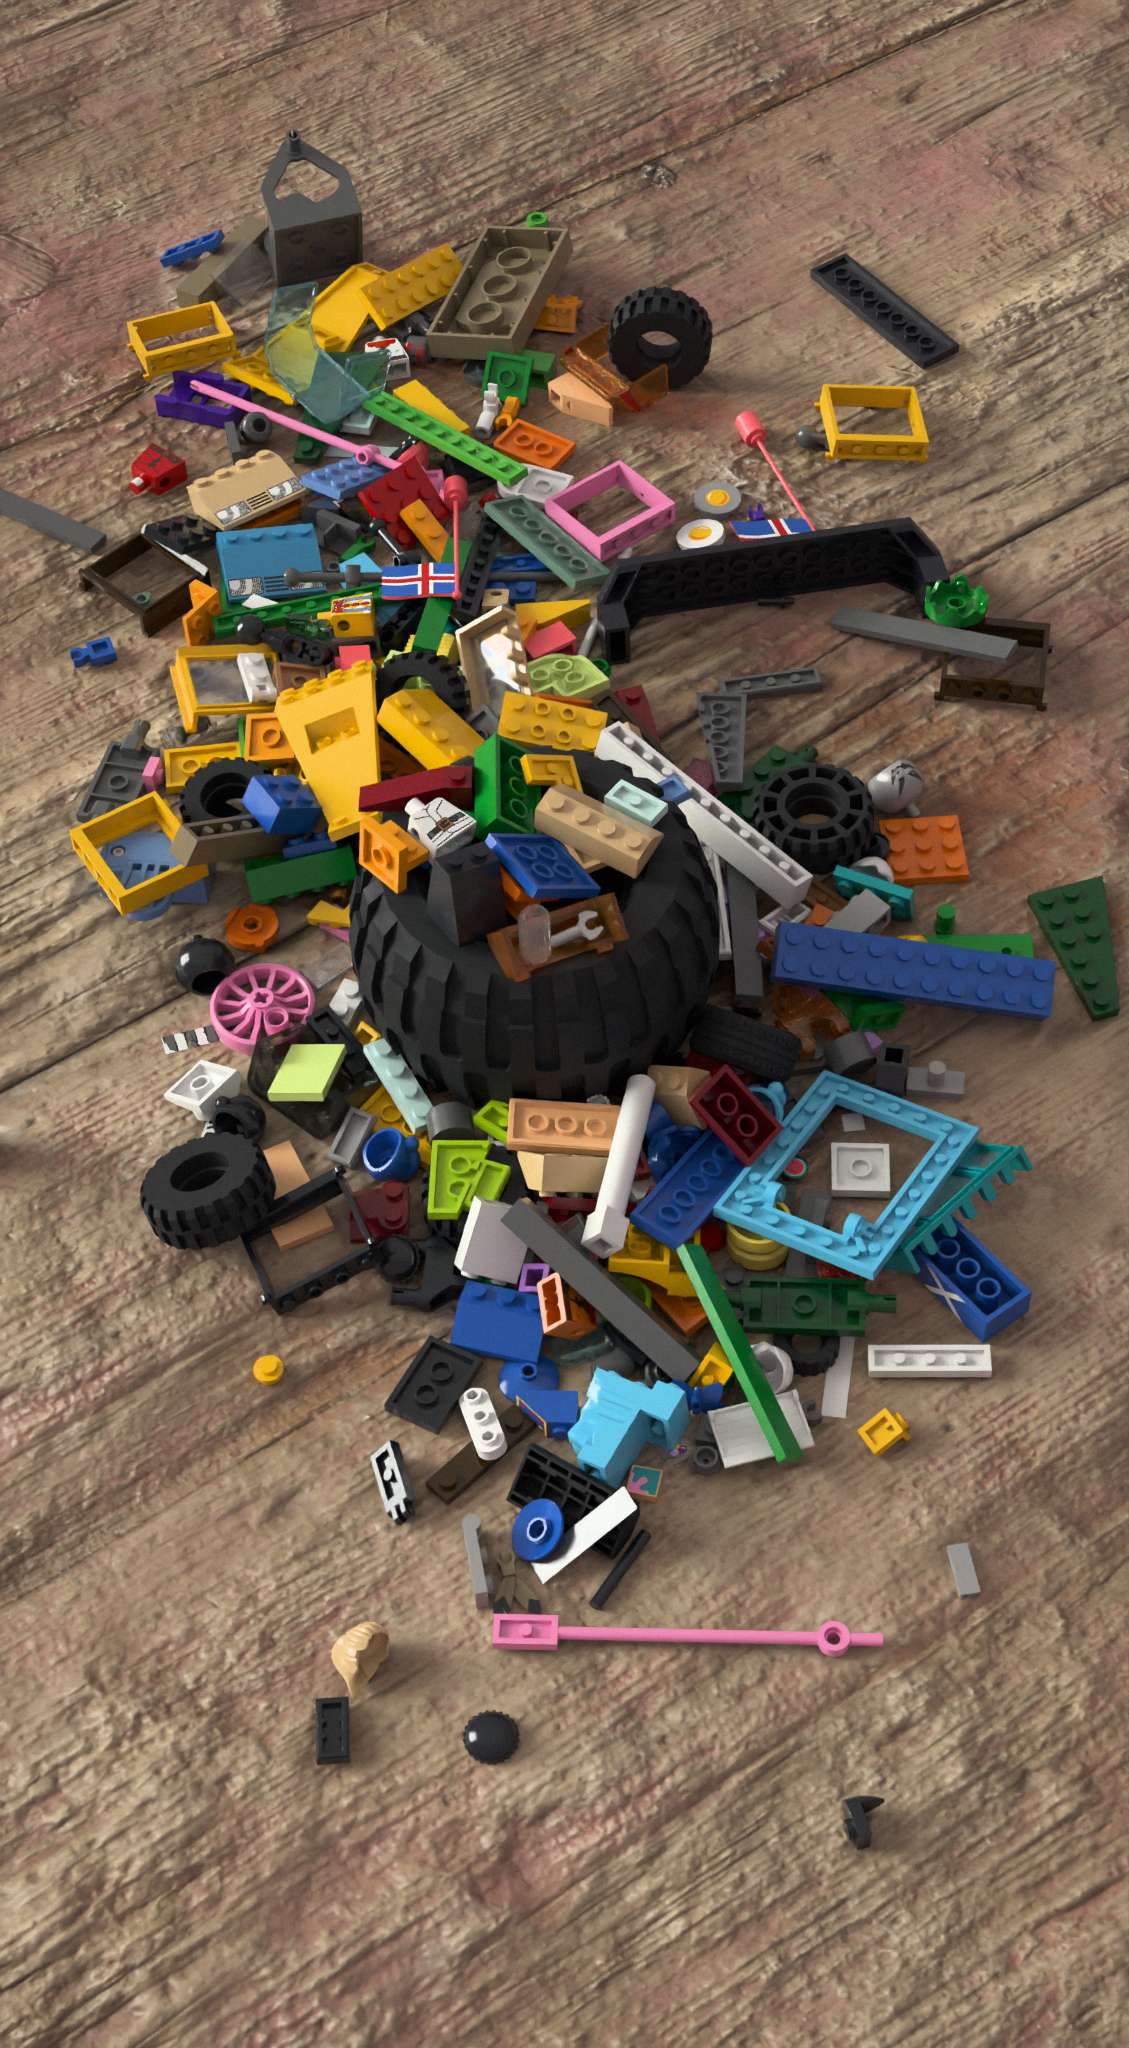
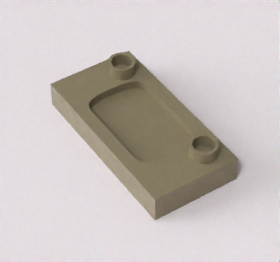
M486 225L426 333L431 357L450 358L453 362L463 363L467 359L487 360L488 351L519 356L573 252L569 229Z

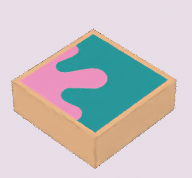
M632 1465L626 1488L630 1497L657 1502L663 1470Z

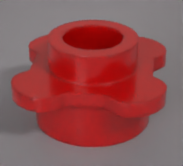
M496 490L492 494L486 492L478 503L481 506L477 510L478 512L484 510L486 502L499 500L495 496Z

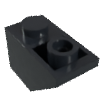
M881 1043L875 1089L903 1099L910 1045Z

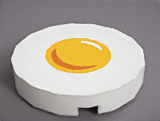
M699 519L684 525L678 531L676 539L681 550L721 545L725 539V532L722 524L718 521Z

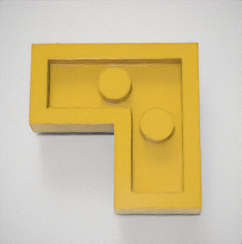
M525 754L520 759L527 785L553 787L563 783L583 793L573 756Z

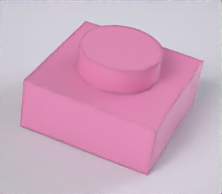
M150 756L142 774L146 793L157 792L160 784H163L165 781V769H162L161 759L158 757Z

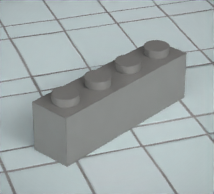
M866 888L860 895L853 896L848 905L840 912H835L830 917L829 922L823 927L877 935L890 923L891 907Z

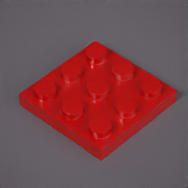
M415 456L357 493L372 518L378 517L385 520L387 531L404 550L420 540L399 515L402 509L420 499L441 526L453 518Z

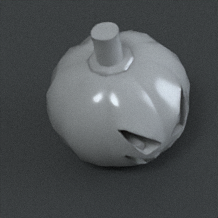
M900 759L868 782L872 801L878 810L885 813H896L905 808L911 818L921 814L914 801L921 796L925 788V778L921 769L912 761Z

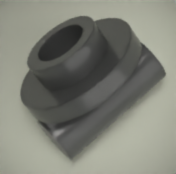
M646 1361L642 1383L651 1390L657 1380L668 1384L669 1375L654 1361Z

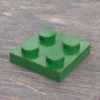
M488 351L480 397L484 398V392L488 391V383L498 385L497 397L500 398V401L505 402L508 396L517 397L521 405L526 406L535 359Z

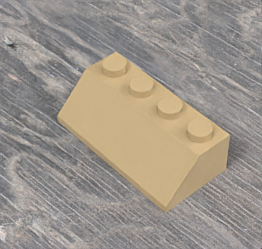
M563 783L550 787L535 808V829L634 879L637 878L664 837L663 833Z

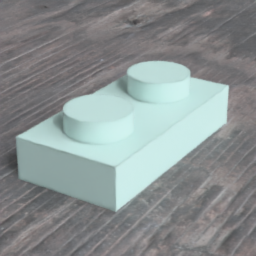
M622 779L604 796L605 805L651 828L668 812V804Z

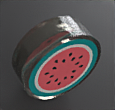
M795 1155L780 1174V1177L785 1181H796V1185L801 1184L808 1177L809 1165L804 1158Z

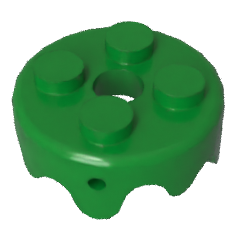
M958 574L952 582L947 583L940 579L936 581L933 589L931 586H926L924 609L928 617L938 624L952 628L969 627L981 622L985 618L988 610L989 594H986L983 586L973 589L969 585L968 577L965 574Z

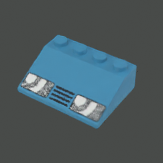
M312 523L216 533V556L222 571L229 603H240L241 600H247L253 594L266 599L326 594L325 583H299V585L292 588L284 585V570L287 568H295L299 573H323L318 541Z

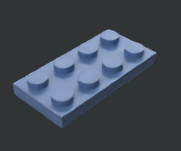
M353 455V457L348 459H342L337 463L326 465V467L312 470V472L302 475L300 485L340 501L362 491L392 471V469L375 462L369 465L360 464L356 459V455Z

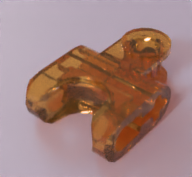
M780 983L774 986L772 1011L779 1017V1019L775 1020L774 1026L801 1036L798 1038L801 1039L802 1048L798 1055L803 1061H807L815 1056L816 1041L811 1036L812 1034L824 1032L837 1039L850 1033L849 1020L824 994L820 993L810 998L800 986Z

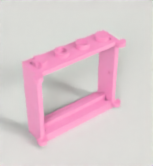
M620 460L545 500L546 516L600 562L611 558L659 530L673 525L676 520L675 502ZM615 485L624 486L651 508L599 537L567 513L568 510Z

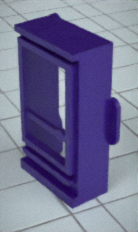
M180 370L173 371L174 388L169 396L162 394L154 396L157 413L160 417L167 415L225 429L224 423L234 421L235 429H237L247 411L233 405L230 409L218 406H205L204 404L208 402V398L218 399L190 387V385H193L190 383L192 380L199 381L252 403L250 385L226 381L223 375L208 371H202L199 375ZM194 395L202 397L200 404L190 402Z

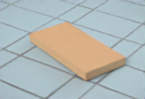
M510 1098L506 1150L609 1157L621 1106Z
M289 1140L263 1150L276 1182L274 1200L310 1181ZM322 1204L286 1224L271 1229L270 1233L280 1252H283L334 1231V1225Z

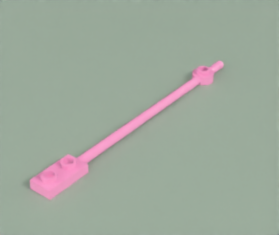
M494 1614L492 1641L493 1649L557 1651L558 1639L818 1645L824 1654L836 1657L844 1654L849 1646L883 1647V1633H850L844 1624L837 1621H829L823 1624L818 1632L573 1627L559 1626V1615ZM836 1639L839 1641V1643L836 1645H832L828 1642V1640Z

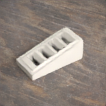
M801 902L788 910L781 905L758 922V926L775 936V927L781 921L804 924L812 910Z

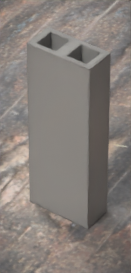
M968 1542L948 1545L947 1553L960 1600L980 1597L981 1590Z

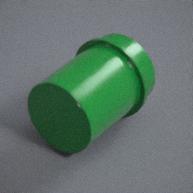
M943 904L937 908L936 920L934 921V928L937 934H952L955 930L956 910L952 905Z

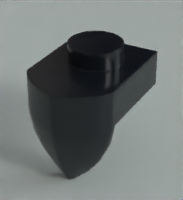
M862 1795L842 1800L845 1819L842 1821L847 1839L854 1840L857 1850L870 1847L872 1832L865 1813L885 1802L884 1798Z

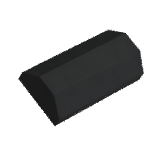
M532 1443L528 1445L506 1500L521 1509L537 1499L553 1501L560 1507L563 1513V1533H566L618 1490L539 1445ZM632 1498L637 1509L589 1548L610 1560L615 1559L631 1538L640 1516V1502Z

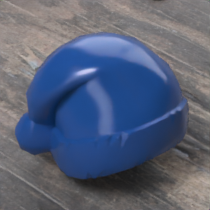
M385 1128L377 1131L367 1141L363 1150L364 1164L369 1174L375 1180L381 1182H401L412 1177L418 1170L421 1162V1156L418 1151L419 1140L415 1136L405 1138L402 1132L395 1128Z

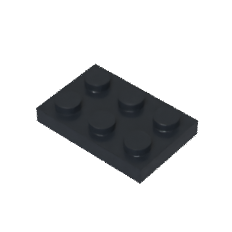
M185 513L181 516L148 524L144 530L146 536L180 555L215 546L216 533L221 532L215 525L199 520V517L192 513Z
M430 1335L385 1402V1411L438 1435L458 1405L459 1398L467 1391L482 1368L483 1359Z

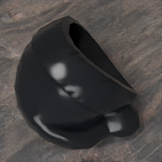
M238 1095L233 1098L221 1096L215 1100L217 1111L212 1118L215 1135L222 1134V1132L232 1133L233 1135L241 1134L256 1143L261 1139L266 1129L267 1120L263 1108L256 1100L246 1095Z

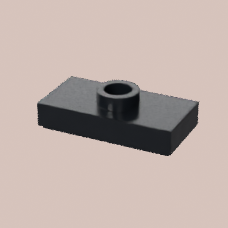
M348 1696L315 1699L317 1765L350 1763Z

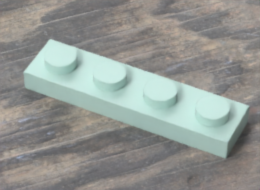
M385 1038L364 1045L363 1052L414 1135L426 1131L425 1118L427 1113L433 1108V1105L401 1054L396 1056Z

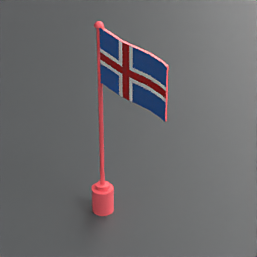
M753 411L741 413L735 420V427L748 447L759 446L803 519H771L752 522L729 521L739 541L816 531L764 447L763 443L767 438V432Z
M453 475L444 482V503L447 508L454 510V563L382 566V599L403 600L423 597H453L455 600H459L462 597V593L459 590L458 510L463 509L468 503V485L463 477Z

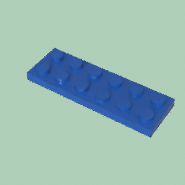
M709 1127L632 1211L629 1223L677 1252L676 1249L682 1244H687L713 1214L715 1204L746 1166Z

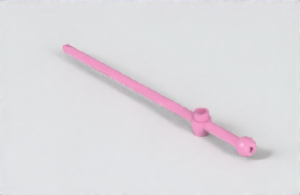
M192 380L190 382L193 384L190 387L196 391L251 413L256 411L265 413L273 422L353 453L360 464L369 465L375 462L392 470L403 464L381 455L380 449L376 445L358 446L199 381ZM421 466L422 469L424 470V472H425L426 475H427L426 469H425L423 466Z

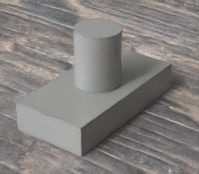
M941 1061L931 1062L929 1068L908 1067L906 1096L963 1101L965 1072L946 1070L945 1064Z

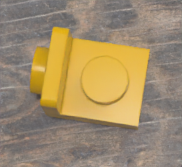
M886 1407L857 1430L877 1457L901 1438L906 1441L912 1438L906 1430L910 1425L899 1412L893 1414Z

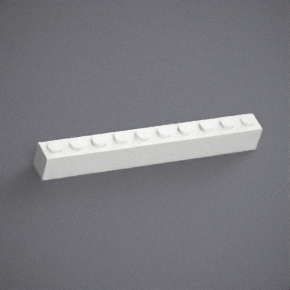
M620 721L601 730L595 750L597 757L604 761L615 760L632 767L633 776L648 778L656 784L675 774L691 792V799L677 806L686 815L689 826L701 841L787 910L805 899L813 878L812 874Z

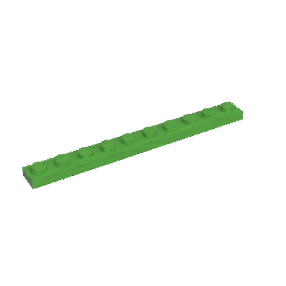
M375 386L356 397L358 405L509 487L518 484L528 476L527 467Z

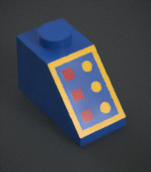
M516 1390L517 1407L536 1422V1428L546 1438H554L561 1441L569 1439L568 1431L578 1422V1391Z

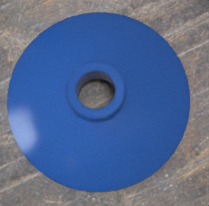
M542 1354L537 1366L533 1363H519L507 1360L499 1373V1386L502 1393L515 1404H517L516 1390H557L559 1385V1372L556 1365L551 1359ZM527 1372H532V1373H533V1374L530 1375V1376L524 1375V1373H527Z
M537 1499L527 1504L520 1511L512 1529L513 1548L520 1557L528 1561H538L554 1551L561 1540L564 1530V1517L560 1507L551 1500Z

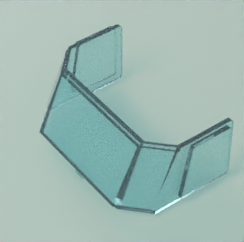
M313 281L276 288L273 291L263 348L270 371L275 376V380L290 393V397L294 401L297 400L314 417L328 424L345 417L384 390L392 353L389 349L350 356L346 360L345 369H343L317 345L312 329L311 319L318 283Z

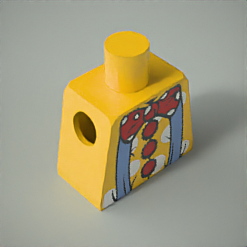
M372 592L334 599L330 612L317 613L319 628L333 627L334 636L337 638L374 636L376 612Z

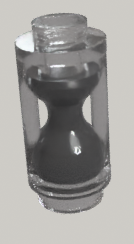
M214 715L198 716L196 733H186L185 727H181L184 725L183 720L162 731L163 737H161V742L165 749L183 748L207 733L212 732L213 728L217 726L216 718Z

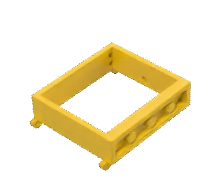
M214 301L127 322L131 343L127 344V347L130 351L135 350L147 372V374L143 375L146 382L152 381L154 376L229 357L234 359L241 358V351L236 349L234 334ZM209 325H214L220 333L148 352L142 343Z
M823 384L819 403H814L816 411H821L830 449V452H825V457L828 461L837 458L916 460L920 463H925L928 460L926 452L929 440L915 387ZM833 406L905 408L906 413H908L913 436L839 434Z

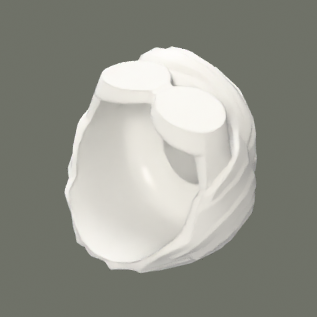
M765 1341L751 1345L774 1395L783 1393L793 1379L791 1358L784 1350Z

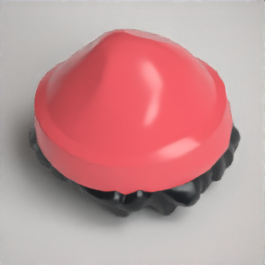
M409 435V440H403L402 446L389 456V458L401 463L415 456L419 464L428 471L430 447L424 440Z

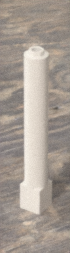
M644 1074L633 1075L628 1079L595 1212L587 1217L581 1241L583 1246L602 1259L623 1248L630 1221L625 1217L656 1089L655 1082Z

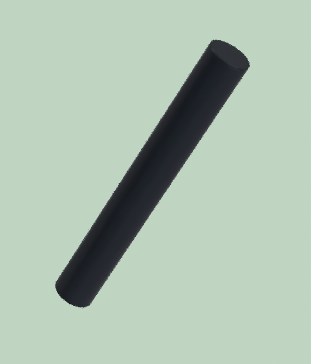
M640 1530L590 1600L589 1604L594 1609H601L650 1540L651 1534L648 1531Z

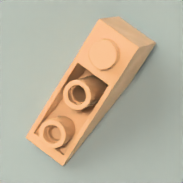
M568 372L548 382L549 402L562 413L609 427L613 425V406L573 373Z

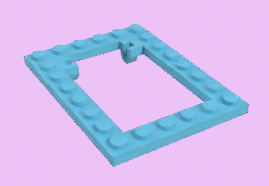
M824 1070L782 1121L781 1125L784 1129L749 1167L744 1168L715 1204L713 1216L873 1281L979 1137V1128ZM836 1104L934 1141L933 1146L874 1224L866 1221L863 1216L852 1212L847 1217L843 1233L840 1235L776 1209V1201L782 1203L786 1197L785 1186L775 1182Z

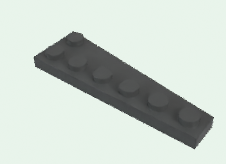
M697 692L696 704L715 789L726 792L742 791L747 694Z

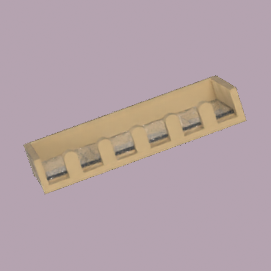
M500 605L455 631L461 671L467 680L465 691L470 690L471 695L468 698V704L471 705L469 715H472L486 703L500 720L505 691L534 697L517 612Z

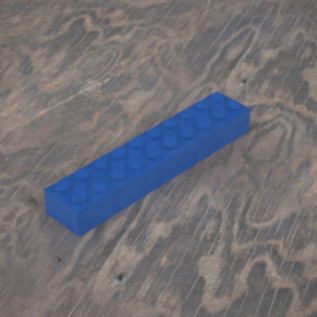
M781 921L775 927L769 982L1042 1022L1051 1017L1056 961Z

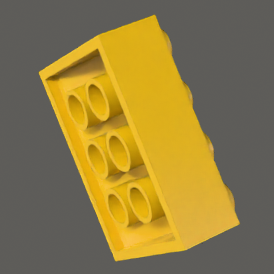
M402 689L384 699L376 718V722L428 770L450 765L466 756L474 757V751L485 742L474 729L430 689Z

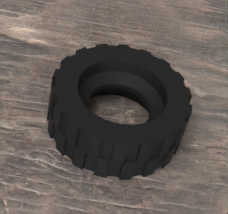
M774 1334L773 1346L784 1350L791 1358L794 1375L798 1374L801 1377L818 1376L819 1373L828 1371V1368L835 1364V1360L839 1356L841 1336H819L822 1341L821 1347L818 1351L811 1354L800 1353L792 1346L794 1335Z

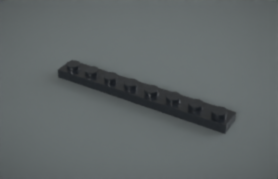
M486 512L483 514L459 585L462 597L459 600H454L449 615L463 623H471L475 620L504 530Z

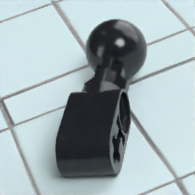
M245 615L235 625V636L241 644L254 646L264 643L270 645L275 652L312 666L324 667L332 662L333 651L330 646L281 629L277 631L267 629L265 622L259 616ZM297 640L299 643V650L296 653H294L292 650V645L294 641ZM310 650L318 651L321 657L309 654Z

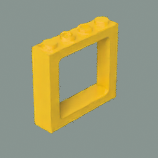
M156 791L69 830L73 849L122 916L209 875L207 864L185 867L180 864L125 890L97 852V848L151 823H157L169 840L173 842L180 824H183L179 815H173L168 801L165 798L161 799Z

